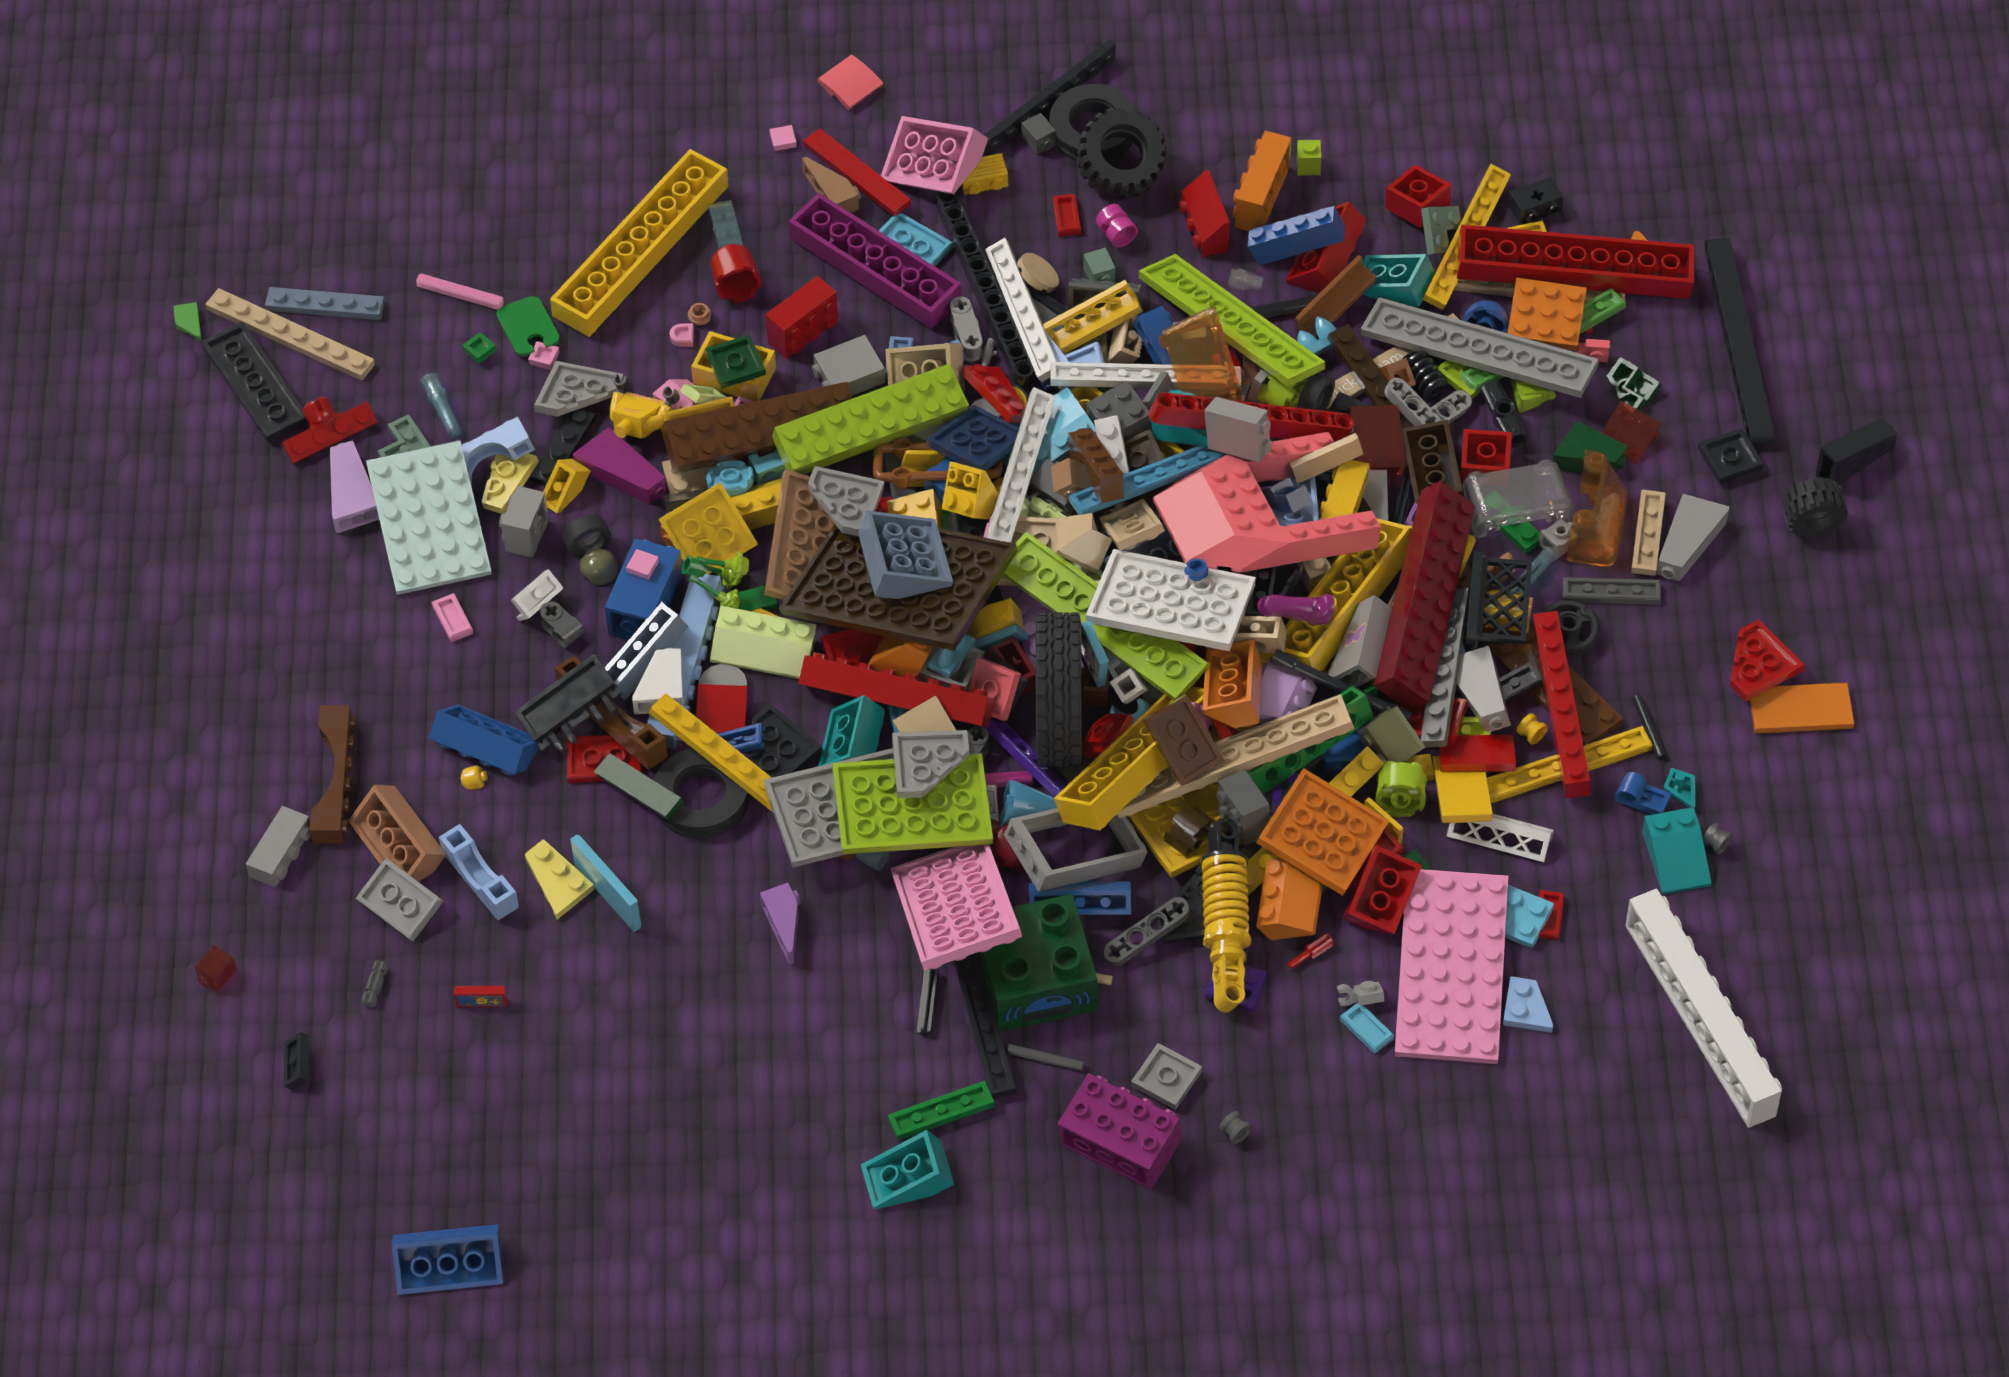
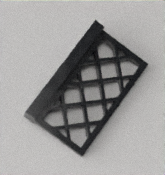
M1474 551L1465 645H1475L1476 641L1525 645L1532 561L1483 557L1484 552ZM1498 566L1502 571L1493 576L1487 570V567ZM1516 568L1527 569L1526 574L1520 578L1511 571ZM1505 575L1514 581L1506 587L1499 581ZM1492 584L1500 589L1493 596L1486 590ZM1517 586L1525 592L1518 598L1510 592ZM1506 595L1512 602L1503 607L1497 599ZM1492 603L1498 611L1490 616L1484 608ZM1515 606L1523 612L1516 618L1508 612ZM1501 615H1504L1510 621L1503 627L1495 621ZM1489 623L1497 630L1492 634L1482 633V628ZM1515 625L1521 631V636L1510 635L1507 630Z

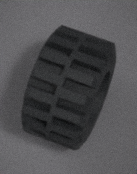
M1817 478L1800 482L1797 486L1790 488V491L1786 492L1785 498L1782 500L1790 531L1795 533L1796 536H1803V538H1817L1818 536L1828 535V533L1834 532L1837 528L1841 527L1848 518V509L1841 486L1836 481H1832V479Z

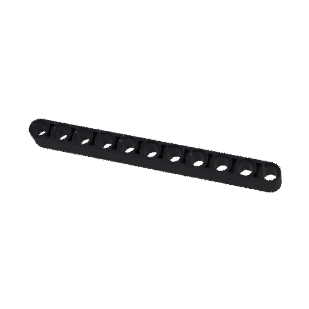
M938 191V214L950 241L953 242V248L1015 385L1023 388L1025 391L1030 390L1035 385V370L957 192L950 194Z
M1729 237L1706 239L1705 256L1745 434L1752 446L1774 444V430Z

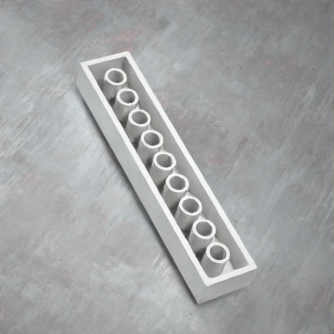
M1656 888L1630 899L1626 928L1747 1127L1750 1128L1776 1117L1782 1092L1781 1084L1777 1078L1772 1077L1769 1072V1065L1766 1059L1761 1058L1758 1054L1753 1038L1748 1037L1745 1033L1742 1020L1732 1012L1731 1003L1726 996L1723 997L1716 978L1708 973L1705 960L1702 956H1698L1694 950L1692 939L1684 934L1682 924L1679 918L1673 916L1670 911V905L1666 897L1661 896Z

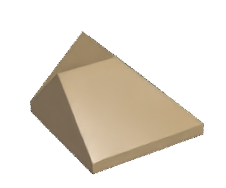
M1092 513L1058 518L1055 531V553L1097 573L1112 539L1097 532Z

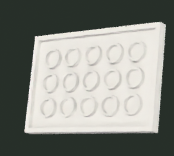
M1113 549L1086 613V622L1090 621L1093 624L1230 651L1255 587L1256 577L1208 568V576L1205 579L1193 581L1184 573V569L1187 567L1185 563Z

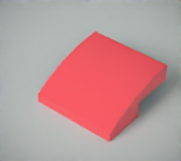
M853 55L847 57L817 80L831 97L835 95L848 111L883 85V82L876 74Z

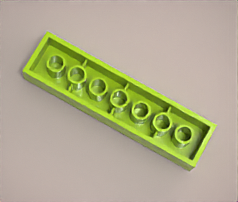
M949 363L779 425L774 428L772 438L785 468L804 475L812 472L815 466L823 468L872 450L880 444L891 443L897 439L953 420L965 412L969 404Z

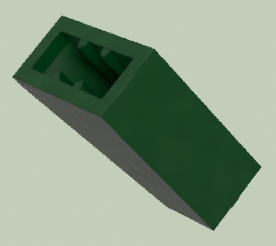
M1577 421L1555 451L1552 468L1561 471L1614 476L1619 469L1622 470L1627 464V445Z

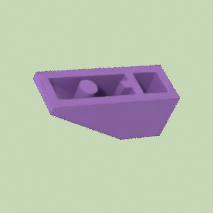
M785 883L761 892L760 899L762 909L790 966L794 964L799 917L798 905L801 904L797 891H792L789 883Z

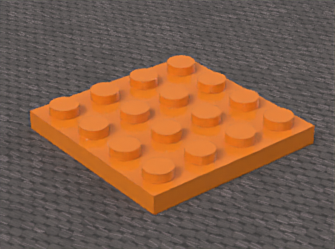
M1303 768L1256 843L1343 896L1390 820Z

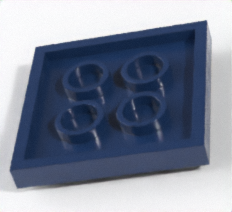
M973 405L928 437L927 447L960 464L986 471L1013 451L1019 427Z

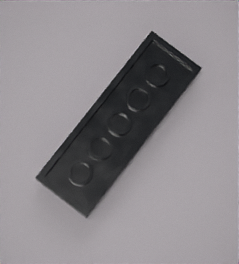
M243 321L201 341L202 348L267 442L308 423L303 413V407Z

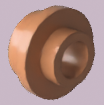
M696 303L688 311V319L695 325H704L711 319V310L703 303Z

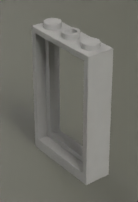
M1058 808L1012 818L1004 833L1038 892L1140 868L1147 854L1146 847L1134 831L1133 825L1129 823L1126 816L1119 819L1117 814L1108 824L1126 853L1055 870L1050 868L1030 833L1066 825L1067 823L1062 821Z

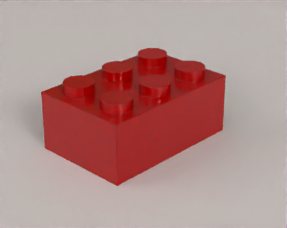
M816 276L765 314L768 344L788 359L793 354L799 353L809 342L816 340L826 329L832 328L839 320L837 291L819 276Z

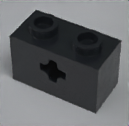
M1552 177L1509 191L1508 207L1519 225L1532 223L1562 211L1563 195Z

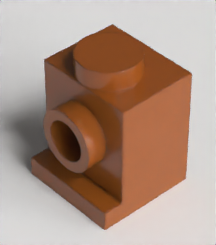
M1407 358L1379 368L1388 382L1396 376L1404 380L1410 387L1416 385Z

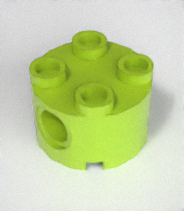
M1269 374L1267 378L1270 380L1267 384L1263 383L1257 400L1270 405L1297 408L1300 394L1307 380L1304 379L1287 387Z
M1387 761L1383 763V767L1377 775L1376 804L1384 808L1388 815L1394 817H1410L1415 815V811L1418 809L1420 811L1423 810L1426 803L1425 787L1427 778L1423 772L1422 765L1416 762L1395 763Z

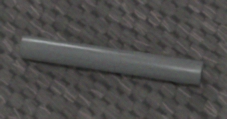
M1009 1044L1007 1054L1077 1071H1082L1084 1067V1061Z

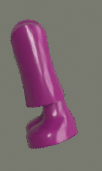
M1324 594L1321 597L1314 596L1311 599L1310 597L1270 595L1261 598L1257 604L1258 611L1264 616L1307 621L1315 625L1329 623L1335 607L1334 597L1330 594Z

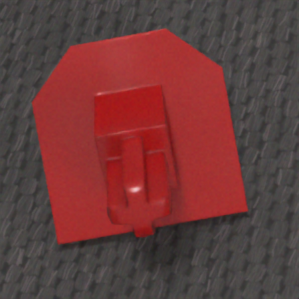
M1106 714L1092 725L1082 742L1083 754L1087 758H1097L1129 728L1134 717L1130 714Z

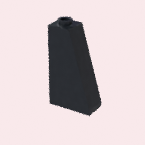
M1880 418L1823 445L1820 448L1815 476L1817 478L1832 479V481H1836L1841 485L1895 447L1898 433L1892 425L1887 424Z

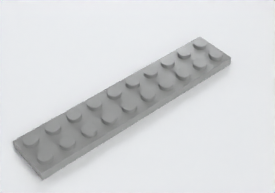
M1380 297L1361 327V336L1417 352L1427 351L1431 356L1579 398L1582 397L1598 367L1597 358Z

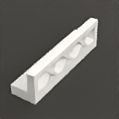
M1493 814L1492 821L1467 822L1472 830L1465 834L1454 832L1456 823H1450L1447 836L1544 862L1554 830ZM1473 823L1480 824V825L1475 828L1474 825H1473ZM1484 826L1491 827L1496 837L1489 841L1483 840L1477 830ZM1497 829L1502 830L1504 832L1499 834ZM1510 832L1517 836L1520 843L1514 847L1506 846L1501 837ZM1474 833L1476 838L1468 835ZM1521 836H1525V837H1529V838L1526 839V840H1523ZM1498 839L1500 844L1494 843L1493 841ZM1532 839L1544 841L1541 854L1530 852L1525 843ZM1523 846L1524 850H1520L1517 848Z

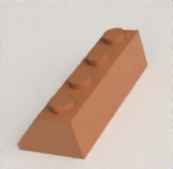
M374 785L348 820L380 865L387 858L416 881H420L434 873L446 856V853L395 786Z

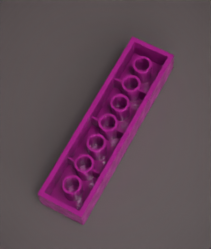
M820 193L816 194L788 221L790 239L930 329H933L951 312V300L962 296L960 282Z

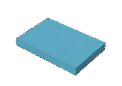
M899 213L895 217L892 216L879 230L933 266H936L953 248V242L903 213Z

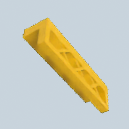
M1126 280L1044 323L1043 326L1061 352L1066 354L1142 313L1143 310L1137 295ZM1126 290L1127 294L1115 297L1117 293ZM1099 303H1106L1101 308H1095V305ZM1079 314H1085L1081 319H1074ZM1065 325L1061 330L1053 331V328L1056 326Z

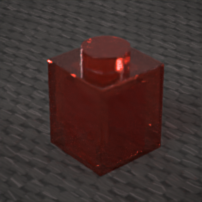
M214 945L198 962L195 970L198 977L197 980L205 988L211 987L218 992L237 971L233 956Z

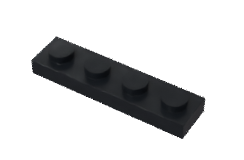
M582 408L570 412L531 474L532 482L546 487L557 461L572 459L573 453L577 451L596 421L595 413Z

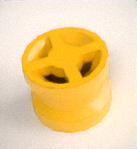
M1533 713L1527 715L1517 727V732L1521 736L1525 735L1531 745L1538 743L1548 730V726L1545 723H1540L1537 716Z

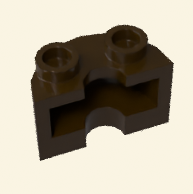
M1186 806L1173 817L1172 821L1175 824L1169 833L1165 832L1164 841L1186 857L1201 846L1203 842L1202 837H1208L1209 831L1218 822L1197 806L1194 808Z

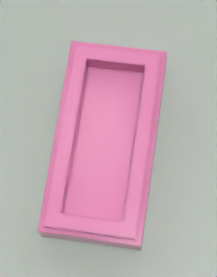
M454 593L432 602V607L450 642L473 634V629Z

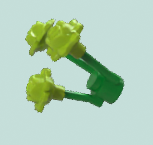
M739 551L732 560L725 559L724 561L705 559L699 556L697 558L687 556L682 566V573L689 576L688 581L696 583L713 594L715 599L720 602V607L725 606L737 609L741 602L740 598H738L737 589L725 594L707 585L699 577H704L706 571L718 573L719 576L723 577L722 584L731 589L733 586L738 585L743 575H746L748 572L749 560L743 557V552ZM708 565H716V566H724V567L716 568V567H712V566H708Z

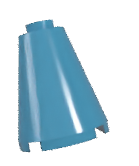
M1015 780L1008 781L1002 801L1004 806L1003 812L1000 814V826L1002 828L1009 824L1012 818L1057 808L1054 797Z

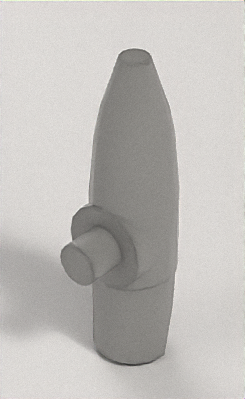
M992 338L987 339L986 346L984 347L982 366H988L991 358L997 356V351L993 350L995 340Z

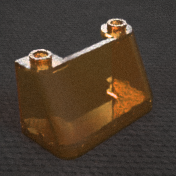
M1216 307L1205 309L1161 330L1162 335L1158 336L1161 349H1166L1169 354L1179 390L1201 397H1220L1227 400L1242 401L1239 382Z
M1586 450L1580 494L1586 493L1590 498V505L1595 506L1594 511L1579 510L1574 514L1567 561L1608 567L1613 565L1617 559L1628 491L1603 453Z

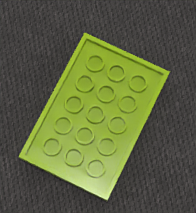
M969 754L962 763L925 796L918 798H897L894 759L832 764L842 854L993 844L982 754Z

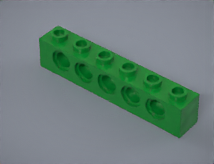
M1353 686L1341 693L1354 727L1353 730L1247 770V773L1262 795L1372 720L1374 716L1367 696Z

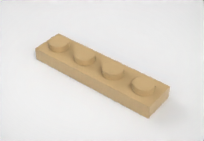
M1641 490L1631 573L1656 575L1665 492Z

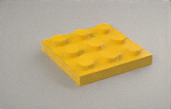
M721 482L658 519L675 548L681 551L683 561L687 556L695 558L699 556L705 559L720 561L725 559L732 560L733 557L737 556L738 551L745 553L758 545ZM708 565V566H712V567H716V568H720V567H721V566H716V565Z

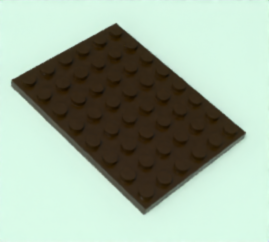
M834 524L779 609L781 614L955 651L1018 551L1017 545L1015 543L938 528L953 579L952 586L900 599L882 598L874 594L859 536L842 533Z

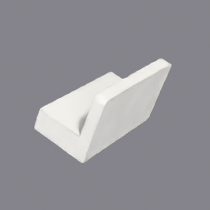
M549 569L540 574L511 600L521 613L517 616L519 621L530 618L543 604L550 601L563 589Z

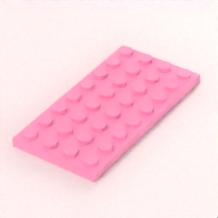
M989 844L951 847L891 868L924 970L939 968L953 960H962L968 955L985 952L994 946L1012 943L1017 938L1022 937Z
M1420 870L1404 909L1395 1056L1498 1064L1508 876Z

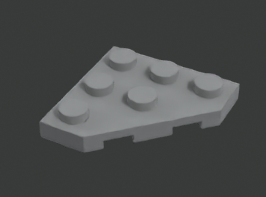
M556 361L534 404V412L560 416L612 398L613 392L617 390L613 377L618 374L620 383L624 381V374Z
M815 466L808 482V490L842 533L859 536L858 532L866 511H876L884 490L885 481Z
M967 730L892 733L897 798L925 796L969 756Z

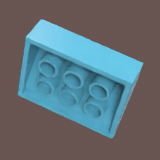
M1068 387L1055 395L1056 397L1031 477L1046 459L1055 463L1056 461L1061 462L1070 458L1068 433L1081 428H1091L1097 436L1094 424ZM1014 423L1013 425L1020 428L1021 423ZM1012 452L1003 458L1006 468L1008 467Z

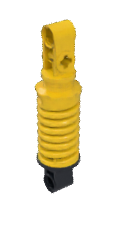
M1230 818L1221 819L1209 831V853L1203 855L1200 859L1203 873V916L1205 919L1203 945L1207 949L1212 950L1210 961L1213 963L1214 1004L1218 1010L1225 1013L1232 1011L1245 998V968L1243 962L1246 960V953L1243 949L1251 945L1250 926L1248 923L1249 907L1247 905L1249 902L1247 896L1248 888L1246 887L1248 880L1246 878L1247 870L1245 869L1248 865V857L1244 853L1239 852L1238 825Z

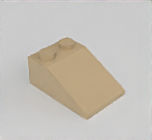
M961 343L885 349L888 386L950 363L962 391L965 390L964 377L960 374L963 367Z

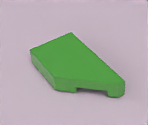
M197 302L175 305L176 328L183 333L190 334L195 340L202 341Z

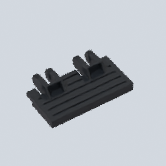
M593 654L517 709L515 713L542 752L551 746L546 739L549 736L562 754L566 749L556 734L564 730L571 743L576 744L578 742L577 737L566 722L569 721L575 729L591 717L586 710L589 707L602 725L606 720L596 705L604 701L609 712L616 715L618 710L606 693L609 692L614 700L623 693L599 658Z

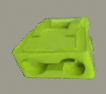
M1512 378L1510 380L1520 413L1535 408L1541 403L1556 397L1555 390Z

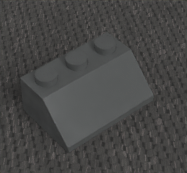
M1072 278L1069 282V309L1118 284V282ZM1128 283L1137 295L1141 305L1142 285ZM1126 290L1117 293L1115 297L1127 294ZM1099 303L1095 305V308H1101L1106 303Z

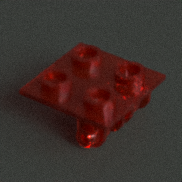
M1620 401L1601 433L1627 445L1626 456L1637 464L1651 440L1658 438L1660 432L1657 430L1662 423L1629 404Z

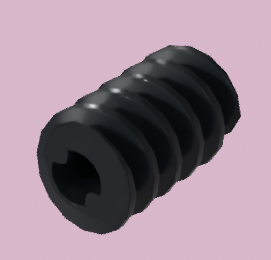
M1414 351L1405 355L1402 359L1407 358L1416 382L1415 387L1424 400L1430 402L1438 398L1446 388L1448 381L1446 378H1443L1442 372L1438 371L1439 368L1434 364L1433 359L1429 358L1428 352Z

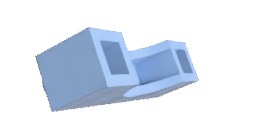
M518 417L506 421L503 425L485 432L482 436L470 442L462 444L470 483H472L474 468L486 457L504 455L512 460H516L535 450Z
M460 824L439 836L441 848L446 853L445 857L497 920L502 919L519 908L516 891L503 875L497 876L488 867L480 855L474 840Z

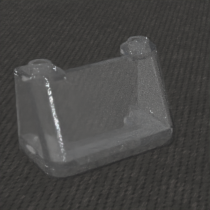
M1543 460L1536 465L1483 474L1482 472H1472L1468 474V478L1463 482L1465 498L1475 505L1472 519L1475 538L1487 536V530L1495 528V531H1498L1504 525L1545 518L1547 522L1552 521L1554 517L1556 522L1562 519L1568 523L1574 510L1558 464L1552 462V460Z

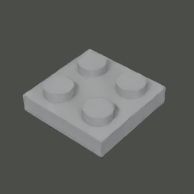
M1158 1043L1132 1079L1131 1087L1176 1110L1201 1074L1202 1066Z

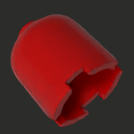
M732 243L724 245L714 253L711 260V268L719 297L722 300H725V298L733 300L734 303L745 302L753 298L755 291L762 286V281L751 251L743 245Z

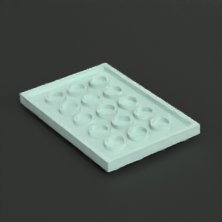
M461 441L366 461L397 595L492 574Z

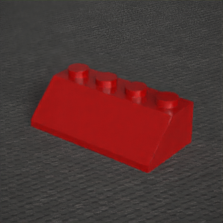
M1350 202L1335 206L1345 223L1344 241L1298 254L1287 276L1286 282L1288 284L1321 293L1347 267V261L1355 250V244L1358 237L1362 234V228L1367 220Z

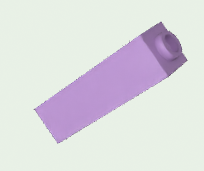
M353 440L331 447L332 518L336 533L379 520L373 489Z

